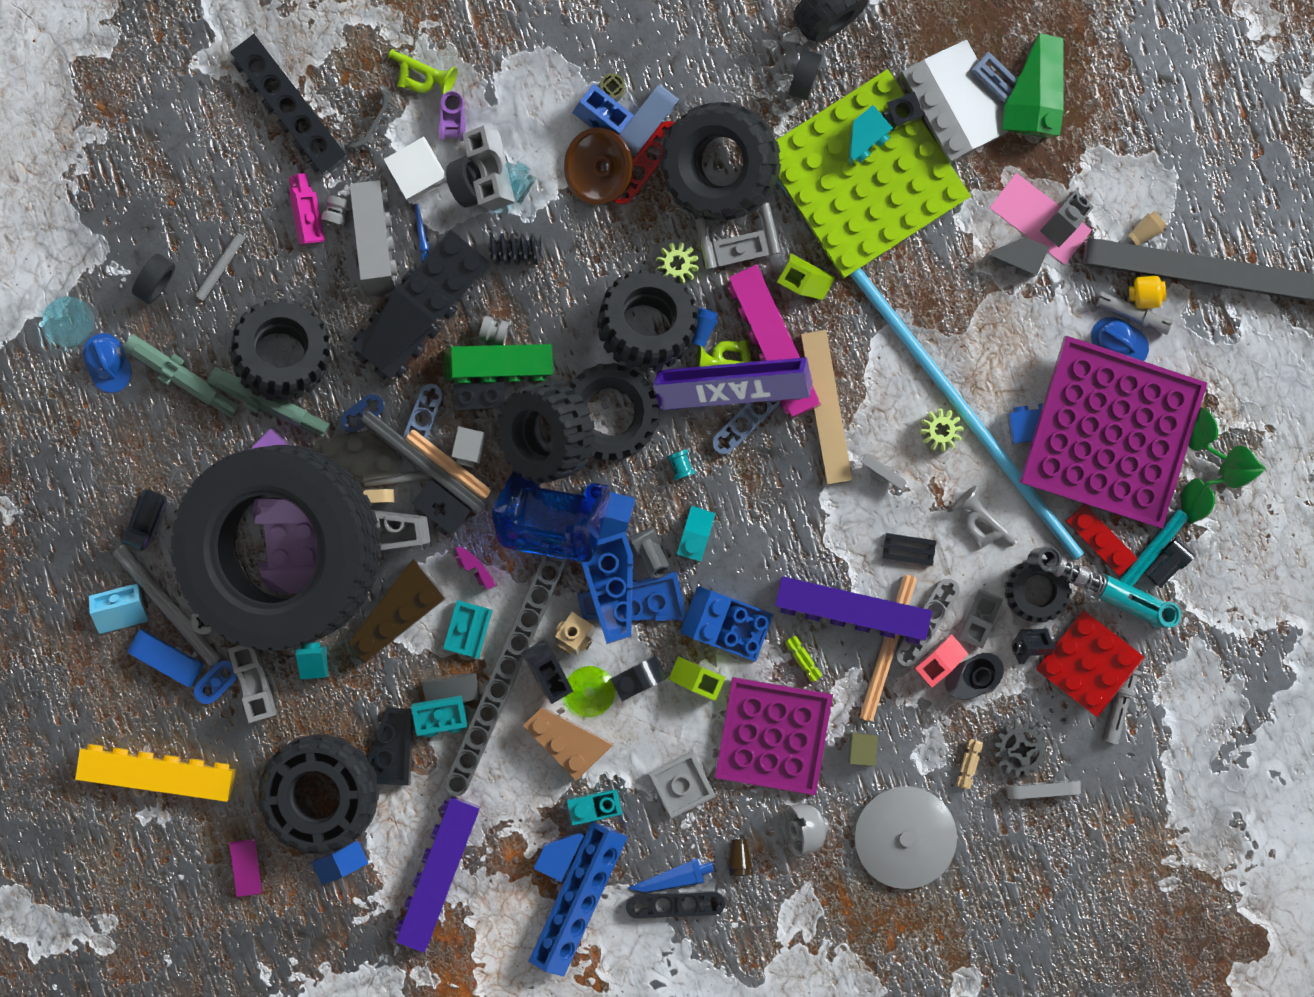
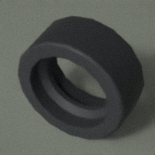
M806 49L802 50L788 94L790 96L808 100L822 59L821 54Z
M467 156L450 162L446 167V179L454 199L464 208L478 204L473 181L481 178L478 165Z
M155 254L136 278L132 294L145 303L152 304L169 283L175 271V263L161 254Z

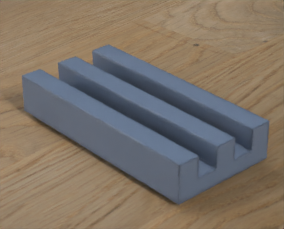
M988 51L970 72L1005 105L1008 96L1003 91L1010 97L1013 90L985 63L989 62L1013 87L1016 85V78ZM980 69H982L1001 89H999Z

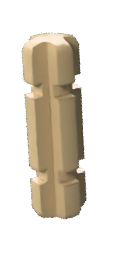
M968 740L966 747L968 752L964 754L959 771L961 776L958 775L956 785L960 788H971L973 782L971 776L975 775L980 757L977 755L978 752L981 753L983 746L981 741Z

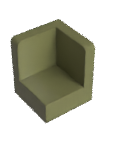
M851 732L848 762L856 765L876 766L878 736Z

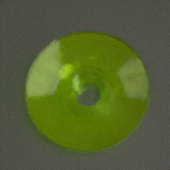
M584 666L575 670L568 678V682L574 692L565 696L570 708L577 714L586 717H594L606 712L615 698V687L610 679L611 676L605 670L596 666ZM587 687L594 688L595 694L589 697L585 694Z

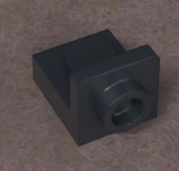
M1020 629L1011 644L1012 652L1019 664H1025L1029 656L1052 655L1056 649L1047 629Z

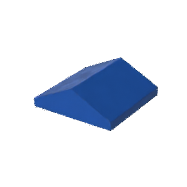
M586 485L573 535L599 540L622 532L627 533L635 498Z

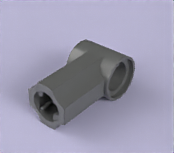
M653 526L631 536L630 539L639 558H642L651 579H660L666 576L671 568L661 549L662 545Z

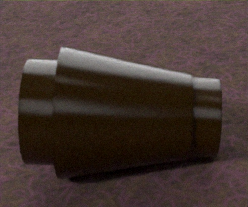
M747 839L731 840L727 870H730V876H750L752 864Z

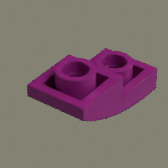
M462 546L456 548L457 554L454 557L460 569L465 567L466 571L477 568L478 572L474 575L480 587L485 586L489 590L497 586L489 570L474 554Z
M255 839L229 842L236 897L261 894Z

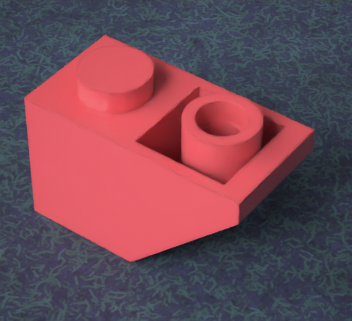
M951 634L914 665L913 668L927 685L932 688L947 676L968 653Z

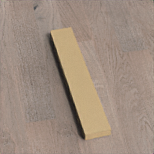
M822 330L801 334L804 357H807L813 381L812 385L822 404L814 408L826 482L828 485L851 481L852 474L827 332Z

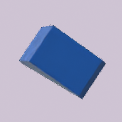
M358 840L343 849L311 862L322 885L340 879L369 864Z

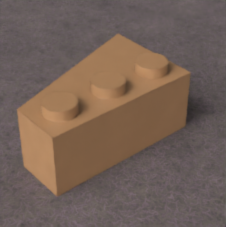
M543 706L523 724L526 730L576 781L614 744Z

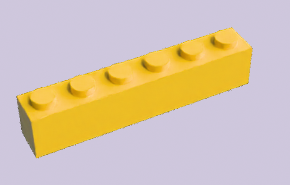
M88 744L87 748H82L79 751L75 780L225 802L230 801L232 798L236 769H229L230 764L214 762V766L204 765V760L189 759V763L181 762L178 756L164 755L163 759L154 758V753L139 751L138 755L128 754L129 750L124 748H113V752L105 751L102 745Z

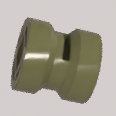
M609 73L602 78L600 89L615 101H619L625 95V81L620 75Z

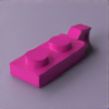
M306 173L290 176L289 194L299 245L322 243L325 238L316 192H312L311 187L308 186Z

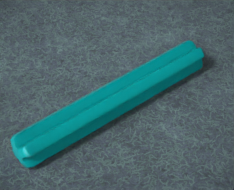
M1177 510L1119 581L1133 587L1188 520L1187 514Z

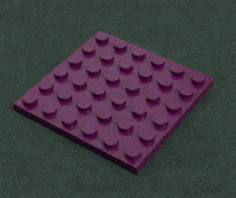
M1064 336L1019 483L1163 529L1207 382L1070 336Z

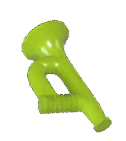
M391 49L388 58H392L400 63L397 87L408 88L417 93H426L437 82L442 95L452 89L458 74L456 67L448 70H437L405 54L396 52L394 49ZM409 69L423 74L426 77L425 82L419 83L409 78Z
M748 340L740 342L721 341L714 347L712 356L704 350L703 346H699L695 367L752 362ZM724 351L739 352L742 362L724 359L722 354Z

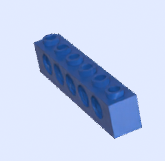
M594 821L591 822L528 962L545 972L565 976L628 836L609 826Z

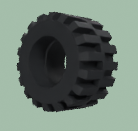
M1042 559L1044 565L1047 564V559ZM1027 560L1017 564L1014 567L1015 569L1008 574L1007 577L1009 578L1004 586L1006 587L1004 594L1008 600L1007 604L1014 611V614L1026 621L1043 623L1054 620L1060 613L1062 614L1066 610V605L1070 603L1069 595L1072 594V588H1070L1069 583L1071 581H1066L1065 577L1051 576L1047 573H1036L1030 569ZM1035 575L1046 577L1052 586L1050 599L1047 603L1040 606L1030 604L1024 596L1026 581Z

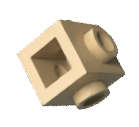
M572 612L566 621L562 620L555 630V638L559 644L557 647L567 655L573 653L579 656L582 651L586 652L593 641L591 638L595 633L594 626Z

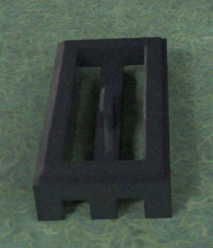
M886 533L882 558L933 566L937 540ZM890 539L928 544L930 548L928 550L890 544ZM894 549L927 554L928 560L888 554V550Z

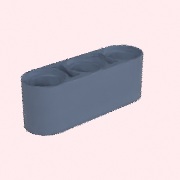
M660 84L654 89L619 135L626 142L633 157L637 156L653 133L667 119L680 101L679 98Z

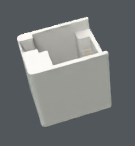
M425 137L384 159L409 204L447 183L446 174Z

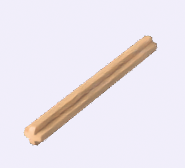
M907 574L903 576L895 602L906 605L910 604L917 581L916 577ZM899 634L895 635V639L884 636L860 713V718L872 722L900 636Z

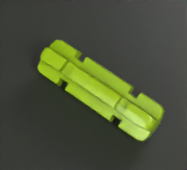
M796 636L790 637L785 641V645L789 651L792 650L793 657L801 669L806 671L805 675L809 681L815 682L821 678V672L817 667H814L815 663L805 648L800 646L801 642Z

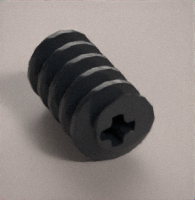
M490 233V260L493 258L495 265H499L501 258H503L505 265H509L511 258H513L515 265H519L523 258L525 265H529L533 258L535 264L540 265L542 238L540 236L539 240H536L535 234L531 233L529 240H526L524 233H521L519 240H516L514 233H511L509 239L506 240L504 233H501L499 239L496 240L494 234Z

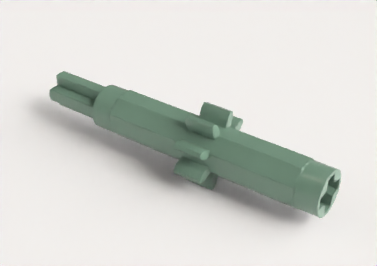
M134 334L129 337L123 346V350L160 373L157 379L167 386L172 381L229 418H232L237 411L239 405L219 393V390L181 366L184 360L173 354L169 358Z
M214 367L209 376V384L247 402L245 408L254 413H258L259 409H262L299 428L303 427L321 437H324L328 430L329 423L307 413L308 411L288 401L281 402L279 397H274L273 401L266 400V395L260 394L257 397L252 394V387L245 389L241 384V378L227 371Z

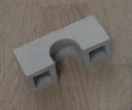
M483 125L462 134L467 157L476 162L481 173V178L473 181L478 205L495 211L515 203L499 131Z
M240 645L229 648L228 653L234 674H237L242 687V702L248 723L277 715L259 650L256 647L252 649Z

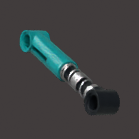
M1055 547L1034 548L1028 555L1027 562L1032 571L1047 573L1051 576H1062L1066 578V581L1071 580V584L1080 588L1084 586L1085 590H1093L1096 598L1149 622L1154 628L1175 627L1181 620V610L1175 603L1164 602L1106 574L1102 577L1100 574L1094 575L1091 570L1081 565L1075 566L1070 560L1066 561ZM1043 554L1047 557L1046 565L1042 562ZM1163 610H1164L1165 613H1166V619H1165V621H1164L1163 618H1162V611H1163Z

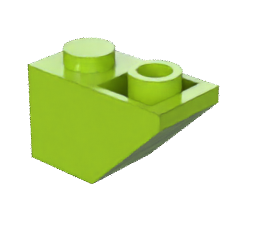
M791 253L778 275L777 283L799 295L823 300L835 277Z
M678 656L668 680L716 701L726 677Z

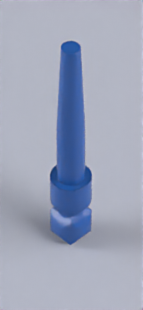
M414 204L420 242L418 246L419 252L422 253L421 262L423 263L430 255L428 254L429 244L426 243L419 204Z

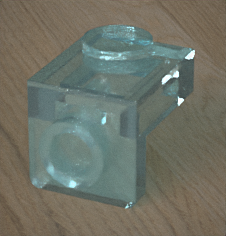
M507 161L505 166L510 169L509 177L515 202L522 204L537 178L529 173L531 169L525 164L517 161L515 165Z

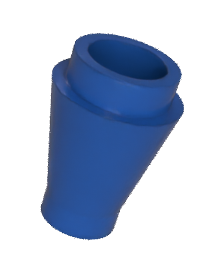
M698 307L696 319L698 323L691 343L706 346V342L718 322V319H716L717 312Z

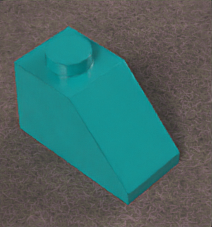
M691 506L677 555L702 561L716 513Z

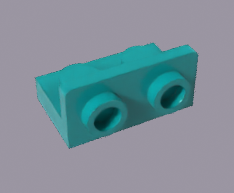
M462 695L411 704L417 736L432 737L437 735L438 732L443 731L456 733L467 727L468 719L465 714Z

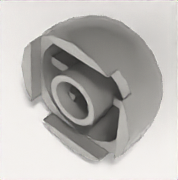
M797 804L788 806V810L783 812V831L785 836L790 834L792 843L788 844V847L793 855L797 857L804 856L820 849L826 839V833L829 831L827 819L822 816L819 810L811 805Z

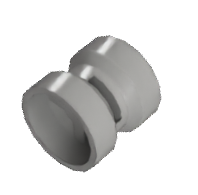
M328 195L326 201L328 206L326 211L323 212L321 220L345 227L347 223L346 214L351 210L352 202Z
M485 315L478 340L484 342L490 340L494 341L496 345H504L510 322L504 320L497 322L494 321L493 317Z

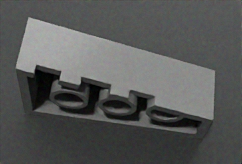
M380 180L350 184L360 280L367 297L390 294L396 288L395 275H398L396 260L392 259V251H395L393 236H389L388 229L392 227L390 212H386L385 204L389 203L387 188L383 189Z
M372 510L375 511L378 520L376 526L380 530L381 540H379V544H381V550L423 545L430 542L427 516Z

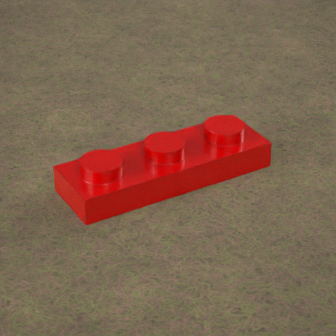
M1082 504L1065 520L1117 576H1120L1138 559L1086 504Z

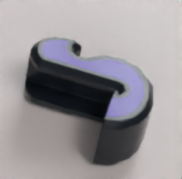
M144 489L140 493L128 527L123 528L120 534V541L123 545L139 551H144L149 547L157 530L160 516L165 510L167 504L166 496L149 489Z

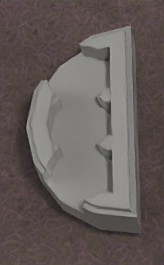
M865 454L861 460V463L871 470L869 475L880 483L886 480L901 490L906 485L905 479L870 455Z

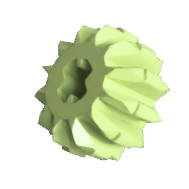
M670 243V253L664 248L661 249V253L666 258H656V262L665 265L657 267L656 270L666 271L663 276L668 277L670 274L675 278H679L680 283L685 285V275L690 280L694 279L693 274L689 270L698 271L699 269L698 266L690 264L698 261V256L688 257L693 252V248L689 247L686 252H683L684 243L679 244V250H675L674 244ZM674 258L684 261V264L681 265V270H676V267L671 268L670 265L673 264Z
M937 409V418L934 413L929 412L927 415L931 422L925 419L921 421V424L927 426L928 429H921L919 433H928L929 436L922 442L926 444L932 440L931 450H935L939 443L941 452L946 450L945 442L949 448H955V444L951 439L961 441L962 439L955 432L963 431V427H955L954 425L960 421V418L956 417L951 421V410L943 417V410ZM937 424L947 427L945 431L947 435L945 437L942 434H936L935 430H938L936 428Z

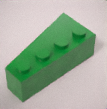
M552 344L455 346L442 350L443 380H455V384L471 383V380L480 379L481 383L496 382V379L506 378V382H521L522 377H531V381L536 382L546 381V376L553 375Z

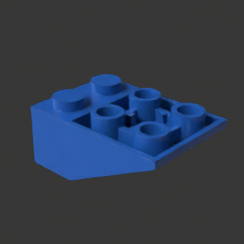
M697 585L680 633L756 662L774 614Z

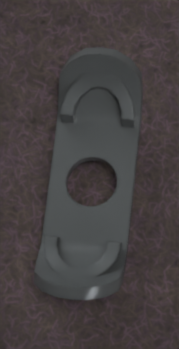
M379 85L382 90V98L380 100L382 109L366 137L360 136L355 143L345 145V150L359 153L360 150L369 149V145H372L373 138L389 110H392L391 107L394 106L392 94L385 85Z

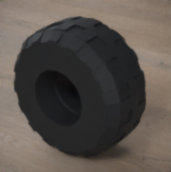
M801 0L793 12L794 22L807 39L819 43L836 35L852 23L863 12L868 4V0Z

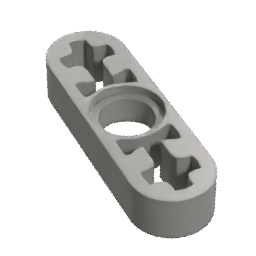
M1080 780L1006 786L1007 799L1081 794Z

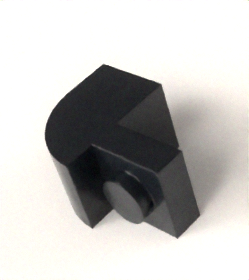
M654 655L610 679L621 701H624L668 677L657 655Z

